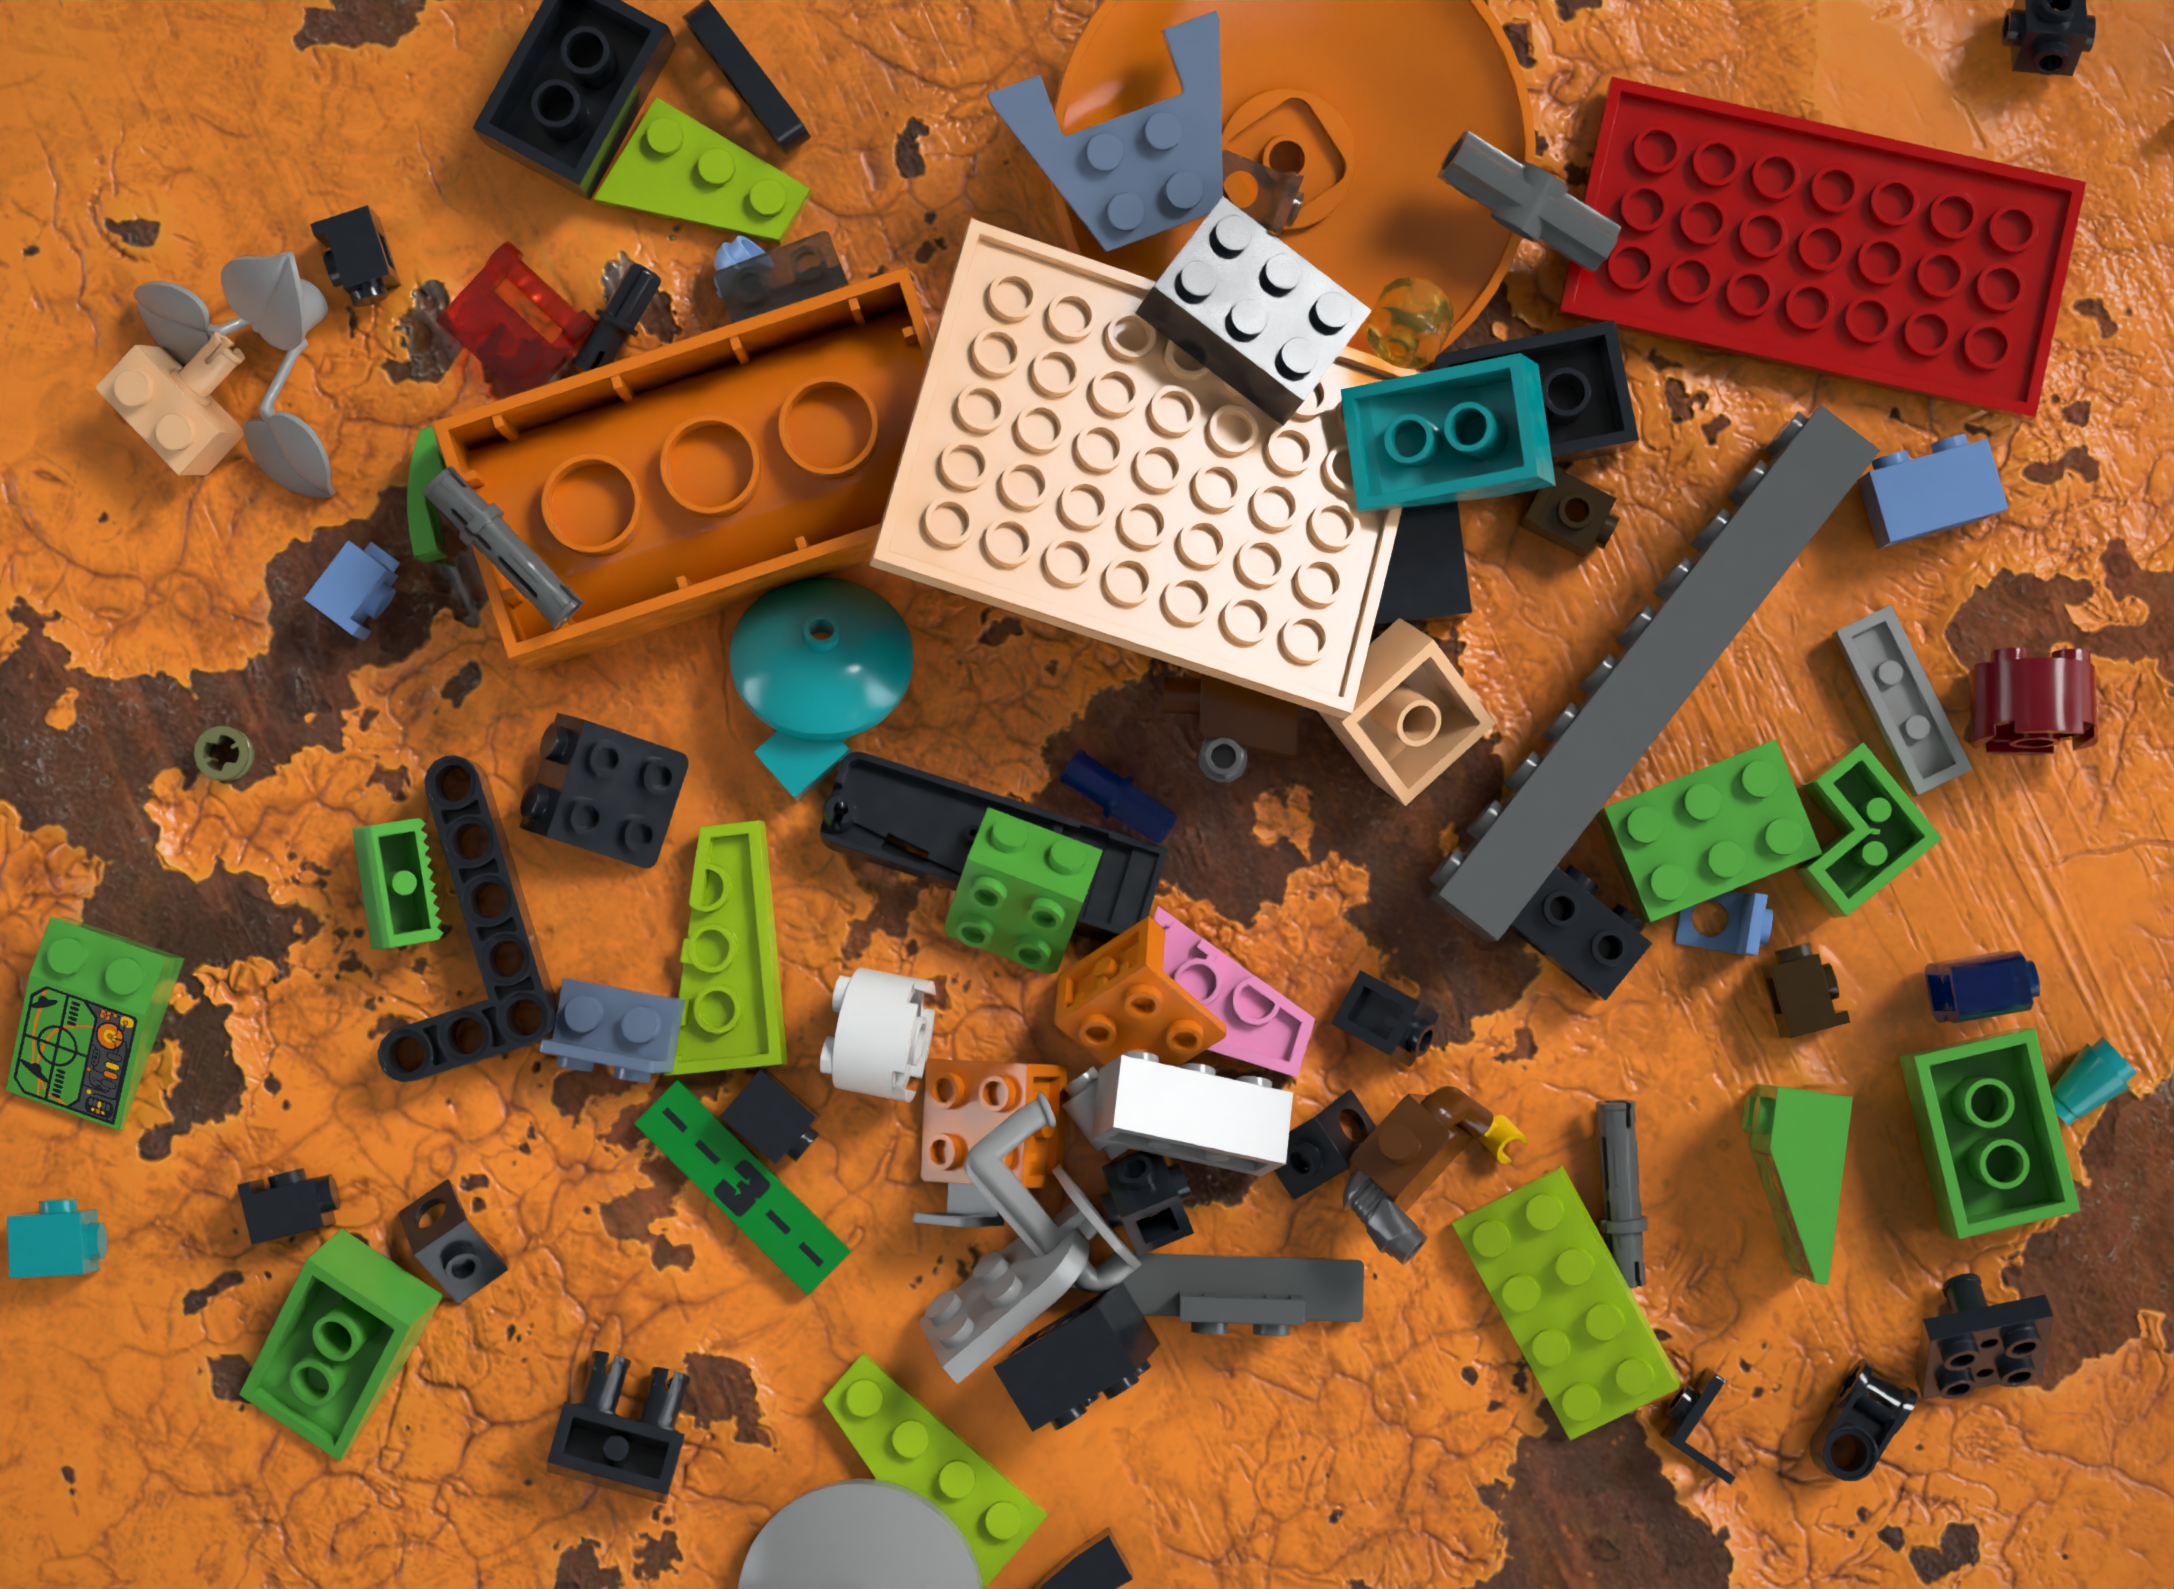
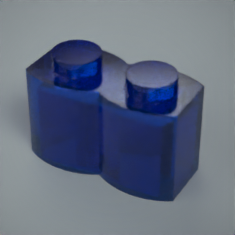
M2018 950L1998 951L1927 964L1924 973L1931 1011L1938 1023L1951 1022L1955 1024L2029 1011L2033 1007V998L2040 995V981L2036 966L2032 960L2026 961L2024 955Z

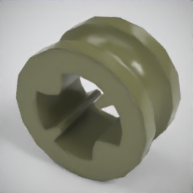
M227 726L209 728L199 736L195 744L194 759L196 766L204 775L214 780L232 782L241 779L250 771L254 763L255 750L252 741L245 733ZM227 737H230L235 741L230 748L238 750L239 756L236 763L226 762L223 765L222 771H219L214 767L219 760L210 757L211 748L213 745L223 746Z

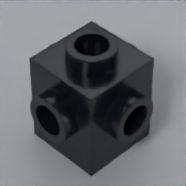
M2015 0L2012 9L2008 8L2006 10L2002 25V44L2011 46L2012 71L2073 76L2081 53L2090 52L2096 32V19L2094 15H2087L2086 0Z
M1138 1151L1101 1167L1110 1190L1099 1196L1113 1229L1124 1225L1137 1256L1194 1233L1182 1204L1183 1200L1193 1196L1179 1162L1167 1167L1163 1155Z

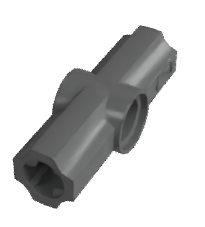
M1463 131L1441 163L1437 177L1445 181L1447 185L1453 186L1466 197L1477 201L1491 210L1490 216L1499 224L1529 241L1537 243L1539 240L1588 272H1595L1600 264L1608 258L1618 241L1617 237L1621 226L1592 209L1593 207L1568 194L1569 188L1562 181L1529 162L1522 161L1519 163L1470 131Z

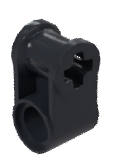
M1865 1358L1860 1359L1843 1380L1832 1406L1812 1436L1810 1455L1814 1464L1823 1473L1844 1481H1858L1867 1477L1875 1468L1876 1463L1892 1437L1908 1419L1917 1401V1392L1910 1387L1901 1390L1873 1372V1364ZM1867 1392L1882 1400L1884 1405L1868 1396ZM1849 1434L1856 1444L1855 1457L1849 1465L1837 1467L1831 1458V1447L1838 1437Z

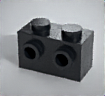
M1569 865L1565 871L1556 866L1508 928L1596 1000L1606 1001L1652 944L1640 934L1646 925L1624 906L1617 903L1611 910L1593 896L1598 886L1574 866Z

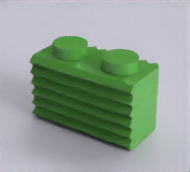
M420 818L352 828L372 949H387L439 940L444 933L437 928L442 920L435 916L440 908L433 904L438 896L431 892L436 884L429 879L434 871L427 867L432 859L425 855L430 847L423 843L428 835L421 831L426 823Z

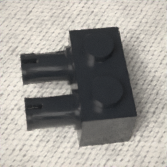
M593 1351L591 1356L592 1362L580 1402L573 1404L564 1402L547 1459V1472L666 1504L685 1434L675 1430V1425L686 1387L691 1378L675 1371L670 1389L665 1391L664 1387L669 1369L653 1367L640 1417L633 1420L620 1417L615 1411L631 1361L615 1355L611 1371L606 1375L605 1371L609 1361V1353Z

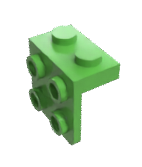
M988 807L967 857L944 926L946 934L968 946L981 948L1013 960L1026 968L1037 969L1049 974L1056 973L1063 959L1103 850Z

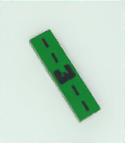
M680 1079L634 1123L807 1295L853 1251Z

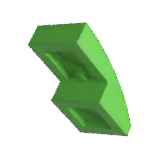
M432 426L420 429L409 468L407 488V514L414 557L424 563L448 558L436 506L422 494L426 486L440 472L447 469L435 430Z

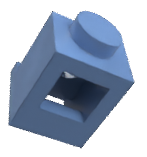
M348 540L304 599L351 635L365 641L372 631L365 627L363 623L368 616L373 619L377 618L392 601L396 590L391 586L399 577L394 571L401 563L373 542H370L365 550Z

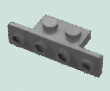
M1134 1253L1142 1265L1122 1281L1143 1315L1179 1316L1180 1322H1191V1332L1227 1334L1229 1323L1253 1324V1334L1289 1336L1290 1325H1304L1305 1320L1359 1322L1363 1318L1364 1264L1358 1259L1145 1253L1137 1256Z

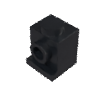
M368 205L310 224L313 235L326 248H331V250L323 252L322 255L333 286L338 287L342 285L343 289L350 295L354 307L378 303L388 297L387 290L401 286L381 220Z
M302 1168L268 1177L270 1185L268 1190L265 1189L263 1179L237 1185L252 1245L336 1223L334 1211L340 1209V1196L332 1174L307 1179L305 1170Z

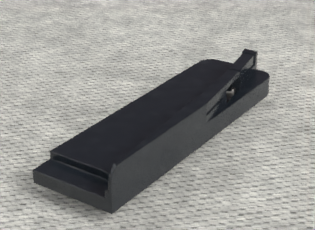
M853 752L844 757L835 779L832 794L823 804L822 814L824 818L821 824L820 837L827 848L938 883L953 891L957 890L967 857L988 807L1103 850L1072 933L1105 944L1149 916L1169 850L864 752ZM888 835L927 853V859L887 841Z

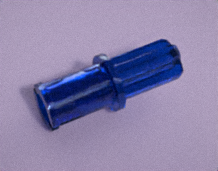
M1082 749L1074 755L1060 778L1061 783L1069 785L1104 809L1102 814L1108 819L1114 815L1155 843L1160 844L1164 841L1176 824L1177 815L1175 812L1132 785L1134 782L1133 777L1128 775L1123 779L1088 756Z

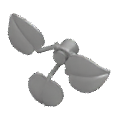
M283 252L269 256H241L229 261L221 271V285L228 304L239 317L221 325L209 324V313L205 303L201 298L181 285L166 281H152L137 287L133 295L137 300V308L145 326L159 347H164L180 364L186 365L211 339L210 336L214 332H219L221 335L226 336L252 324V329L259 333L267 343L281 350H288L260 404L259 412L261 417H252L244 424L245 441L258 466L276 483L295 493L309 497L329 498L333 496L336 491L331 484L329 459L317 434L297 416L283 411L276 413L274 411L275 401L299 354L308 347V342L305 339L306 334L328 314V305L320 290L309 281L300 279L294 253Z

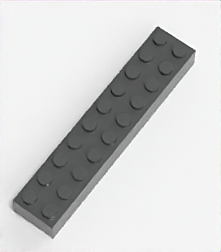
M1820 405L1807 417L1798 411L1789 422L1786 421L1764 449L1773 456L1766 464L1760 460L1753 469H1749L1727 496V498L1735 503V506L1730 512L1722 508L1715 517L1712 516L1690 545L1698 551L1692 561L1684 557L1678 565L1675 564L1653 591L1661 599L1654 609L1646 605L1641 612L1638 611L1616 638V641L1624 646L1616 658L1608 654L1594 666L1578 687L1587 694L1578 707L1572 702L1566 708L1563 707L1541 736L1549 742L1540 755L1534 751L1529 756L1525 755L1505 780L1504 784L1512 791L1503 803L1500 804L1496 800L1491 804L1488 803L1469 826L1466 832L1474 837V840L1464 853L1457 848L1454 852L1450 851L1430 876L1429 880L1437 887L1428 898L1484 942L1498 941L1880 452L1877 447L1824 406Z

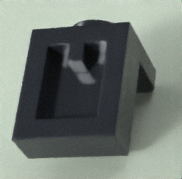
M1360 970L1331 1024L1410 1067L1417 1057L1424 1055L1430 1048L1436 1035L1435 1023L1439 1013Z

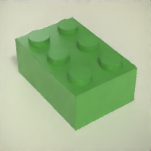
M1776 739L1604 807L1596 815L1636 915L1643 923H1651L1823 854Z
M2014 1028L1899 1055L1942 1235L1963 1239L2080 1211L2035 1028Z

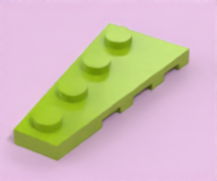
M865 1352L859 1356L822 1399L877 1480L895 1483L921 1494L943 1510L959 1527L976 1557L984 1589L1048 1516V1512Z

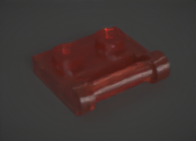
M507 241L494 251L485 267L435 320L515 394H519L546 385L583 345L597 320L586 310L578 312L522 261L523 253L514 244ZM505 279L512 283L562 329L561 334L552 344L494 292Z

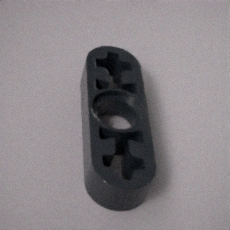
M703 0L682 16L695 38L786 156L811 138L796 113L709 0Z

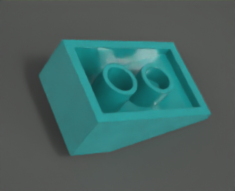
M1521 353L1340 389L1358 512L1493 498L1556 486L1539 366Z

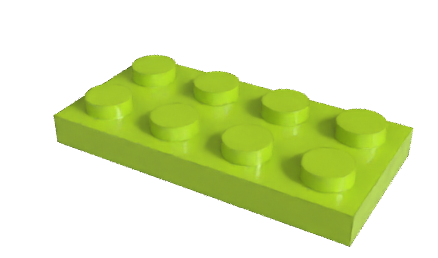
M1562 1165L1456 1218L1452 1222L1456 1233L1570 1441L1680 1387L1682 1382Z

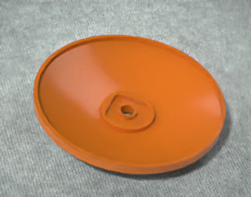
M1103 0L1089 18L1072 48L1059 82L1053 111L1063 135L1076 133L1180 95L1181 86L1161 31L1217 11L1220 27L1223 196L1372 310L1346 346L1416 370L1431 361V359L1421 361V358H1432L1433 355L1441 353L1476 320L1496 293L1509 270L1522 237L1495 221L1490 216L1491 210L1477 201L1466 197L1453 186L1447 185L1445 181L1438 178L1437 175L1440 171L1441 163L1463 131H1470L1519 163L1526 161L1536 166L1534 120L1525 78L1510 41L1498 19L1484 0ZM1279 142L1293 144L1300 154L1299 168L1289 177L1277 175L1269 164L1270 152ZM1049 180L1053 210L1066 251L1154 281H1158L1208 216H1203L1105 252ZM1397 328L1399 329L1402 350L1409 351L1412 355H1399L1395 350H1390L1393 349L1391 347L1399 348L1395 347L1393 343ZM1447 332V335L1442 344L1438 347V349H1435L1437 350L1436 353L1432 354L1429 357L1421 356L1423 353L1432 352V350L1437 346V344L1441 341V339L1445 336ZM1418 340L1430 341V342L1433 341V343L1430 344L1429 342H1422V341H1418ZM1392 356H1404V357H1408V358H1407L1406 360H1404V359H1402V358L1392 357Z

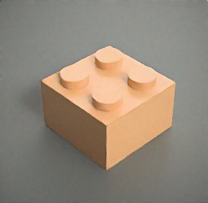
M1401 618L1396 620L1369 645L1352 714L1346 719H1341L1318 711L1370 780L1405 806L1495 725L1493 719L1436 642Z

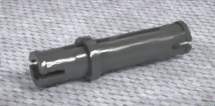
M452 466L440 472L426 486L422 494L452 521L461 532L459 538L467 547L474 545L496 566V569L540 611V614L555 630L566 623L581 608L584 601L567 587L555 572L502 519L504 512L495 503L488 505Z
M1625 1099L1599 1101L1595 1105L1599 1130L1598 1143L1603 1217L1598 1218V1231L1604 1233V1242L1629 1288L1642 1287L1646 1285L1642 1232L1648 1230L1647 1217L1641 1215L1639 1195L1640 1182L1635 1127L1636 1101Z

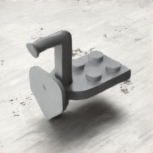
M1042 1092L1037 1093V1099L1015 1111L974 1145L966 1154L964 1160V1169L971 1182L1019 1237L1002 1251L991 1252L981 1259L974 1268L973 1275L954 1291L948 1290L937 1296L927 1307L925 1315L918 1320L942 1368L957 1384L1054 1304L1070 1287L1092 1293L1108 1291L1117 1284H1120L1142 1265L1098 1208L1059 1164L1052 1169V1172L1073 1202L1052 1218L1002 1161L1006 1155L1046 1125L1050 1128L1056 1126V1119L1051 1106ZM1099 1232L1115 1252L1094 1268L1087 1260L1090 1247L1085 1237L1090 1240Z

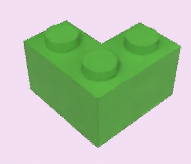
M1863 742L1847 748L1802 785L1841 833L1821 848L1823 854L1805 861L1794 872L1832 918L1847 917L1943 838Z

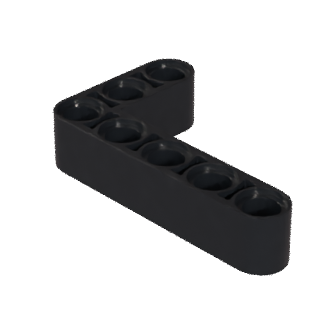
M455 755L444 756L433 762L425 776V791L488 1000L411 1023L387 1033L379 1046V1064L385 1074L400 1082L429 1079L540 1044L541 1039L551 1038L556 1022L557 1001L489 778L484 769L476 762ZM464 768L471 778L470 790L464 798L458 801H451L444 792L443 784L445 777L454 769ZM473 826H481L488 835L489 845L481 857L470 860L462 851L461 840L463 834ZM490 884L501 886L506 893L507 899L505 909L494 918H488L479 907L480 893ZM508 942H515L524 952L525 961L522 969L517 974L509 977L499 970L496 956L502 945ZM525 1000L535 1002L542 1011L541 1026L531 1035L523 1034L514 1023L515 1010ZM468 1018L474 1019L480 1024L484 1035L482 1045L473 1053L465 1052L456 1041L458 1026ZM408 1037H414L420 1041L425 1052L423 1063L415 1071L405 1069L398 1060L399 1046Z

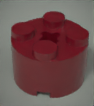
M2002 648L1991 651L1990 662L1975 664L1974 669L1969 672L1971 745L1973 748L1977 749L1986 743L1987 753L2000 755L2054 754V745L2064 740L2072 739L2073 751L2091 747L2098 742L2095 666L2090 663V652L2088 650L2063 649L2052 652V657L2029 658L2028 649Z

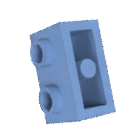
M1961 434L1930 444L1932 454L1910 460L1908 452L1905 450L1874 459L1872 461L1874 470L1868 472L1857 481L1877 549L1992 518L2006 511L2008 505L1988 438L1968 443L1966 434Z

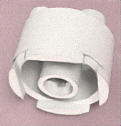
M861 967L854 972L852 977L840 975L836 982L832 999L833 1012L840 1014L835 1037L827 1036L822 1048L820 1058L821 1073L831 1074L833 1084L837 1089L911 1102L916 1091L905 1088L910 1076L922 1078L931 1045L935 1010L924 1008V993L936 995L934 982Z

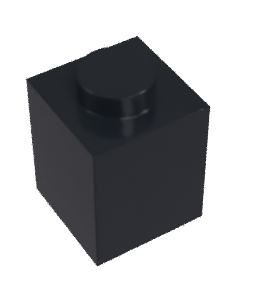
M766 1068L758 1071L720 1116L775 1165L781 1163L787 1155L797 1162L820 1135L812 1126L821 1115Z

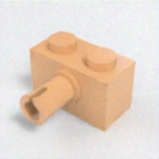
M214 332L210 336L211 339L184 367L164 347L135 344L95 387L178 475H207L244 436L243 429L210 395L227 375L245 360V356L240 349L236 348L233 352L230 350L235 344L219 332Z

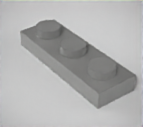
M1891 605L1832 633L1913 797L1973 769Z

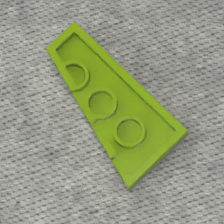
M757 820L702 826L699 829L689 905L692 908L688 936L683 940L680 963H683L679 999H684L685 1003L673 1072H665L664 1076L788 1064L765 821Z

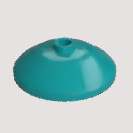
M814 577L768 591L745 611L734 630L730 645L731 676L735 689L745 706L753 715L771 728L802 739H842L874 727L899 705L912 677V640L908 628L897 610L871 589L838 578ZM816 633H827L831 636L827 639L819 640L814 638L812 635Z

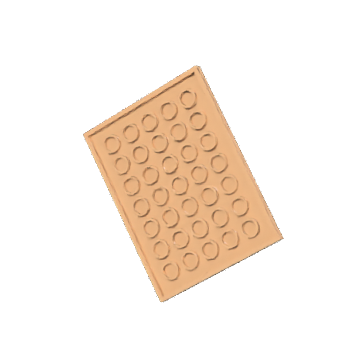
M971 218L964 233L869 566L1341 719H1346L1353 712L1402 508L1369 512L1357 511L1340 389L1423 372L1345 346L1307 399L1286 424L1282 426L1135 313L1157 281Z

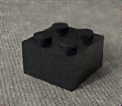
M1121 1282L1021 1340L993 1368L1032 1432L1051 1422L1055 1430H1059L1088 1411L1086 1407L1100 1397L1098 1393L1101 1391L1109 1400L1135 1385L1139 1381L1138 1376L1151 1367L1147 1359L1160 1345V1342L1124 1283Z

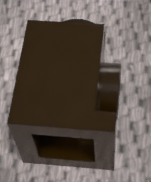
M1553 464L1556 486L1536 490L1519 526L1581 558H1584L1590 552L1593 545L1604 549L1620 519L1619 516L1610 512L1617 498L1564 472L1563 468ZM1577 501L1583 504L1586 509V517L1583 521L1573 522L1568 519L1565 514V506L1568 502Z
M1810 942L1774 951L1777 963L1761 967L1780 1038H1793L1850 1023L1847 1010H1834L1832 1000L1839 998V988L1832 966L1829 963H1821L1819 954H1813Z

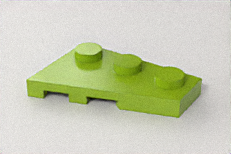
M656 97L595 195L594 201L598 205L636 210L666 220L676 219L704 225L712 230L781 245L810 199L812 192L807 186Z

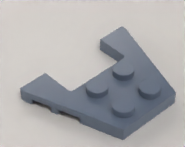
M1217 11L1161 31L1181 86L1180 95L1070 135H1063L1057 123L1041 75L986 95L991 107L998 116L1000 115L1021 142L1023 148L1032 156L1056 187L1062 198L1105 252L1206 216L1223 196L1220 27Z

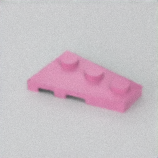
M1158 906L1154 920L1165 929L1163 971L1226 1024V1037L1207 1050L1298 1077L1315 1018Z

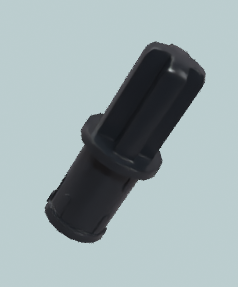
M634 262L630 264L603 310L596 309L595 313L599 315V318L576 357H573L571 362L585 371L614 363L630 335L637 337L639 334L634 328L659 288L661 278L641 264Z

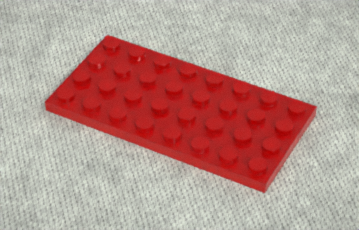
M1612 77L1608 84L1582 202L1593 207L1592 209L1612 219L1614 223L1621 226L1613 250L1595 272H1588L1569 260L1557 315L1595 324L1615 320L1617 329L2031 421L2037 415L2086 182Z

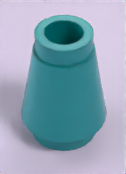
M2103 1037L2093 1046L2086 1043L2051 1089L2056 1114L2070 1126L2077 1118H2082L2129 1089L2130 1087L2126 1083L2137 1072Z

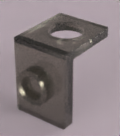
M1223 150V184L1225 179L1236 171L1249 173L1257 183L1258 192L1253 203L1239 209L1273 235H1280L1284 226L1290 228L1296 220L1303 203L1304 193L1298 190L1304 176L1293 171L1279 172L1231 151Z

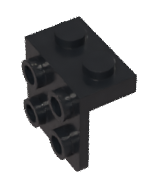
M557 713L554 723L548 726L540 743L542 761L536 779L528 785L521 800L520 811L523 818L519 828L642 868H651L658 860L688 769L689 762L687 756L679 751L588 720Z

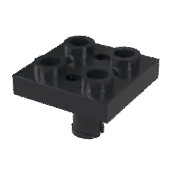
M1966 1273L1948 1279L1943 1284L1942 1291L1947 1298L1952 1313L1923 1319L1915 1377L1922 1400L1938 1396L1944 1399H1958L1969 1395L1978 1388L2002 1384L2005 1387H2017L2029 1383L2037 1376H2042L2054 1317L2046 1294L1988 1306L1981 1286L1980 1276Z

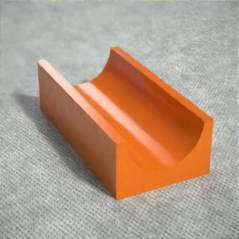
M906 266L432 422L447 469L449 466H452L488 505L495 503L504 512L502 519L555 572L567 587L584 601L581 608L566 623L555 630L540 614V611L473 545L472 548L508 659L533 672L761 597L768 591L787 584L814 577H822L870 561L933 344L908 267Z

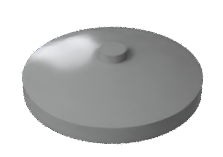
M863 1478L838 1480L814 1487L784 1505L763 1527L752 1543L745 1558L738 1584V1589H984L976 1557L967 1539L943 1510L911 1489L891 1482Z

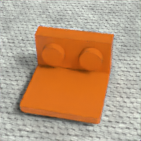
M1150 916L1136 923L1061 972L1058 976L1054 1024L1104 1066L1121 1056L1124 1052L1144 1051L1157 1055L1161 1064L1179 1067L1226 1037V1024L1163 971L1165 929Z
M928 1059L925 1067L921 1154L922 1180L974 1185L964 1169L966 1154L1011 1114L1037 1099V1093L1042 1092L1051 1106L1056 1119V1126L1050 1128L1046 1125L1006 1155L1002 1161L1026 1188L1062 1187L1052 1169L1058 1164L1063 1168L1066 1110L1062 1104L1066 1102V1090L1064 1088L1067 1086L1068 1065Z

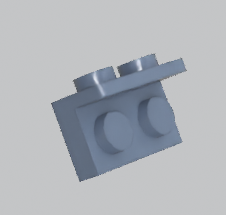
M563 978L553 1038L541 1039L539 1052L558 1055L556 1066L592 1072L595 1062L615 1066L613 1074L615 1078L649 1083L651 1073L673 1072L685 1000L573 978Z

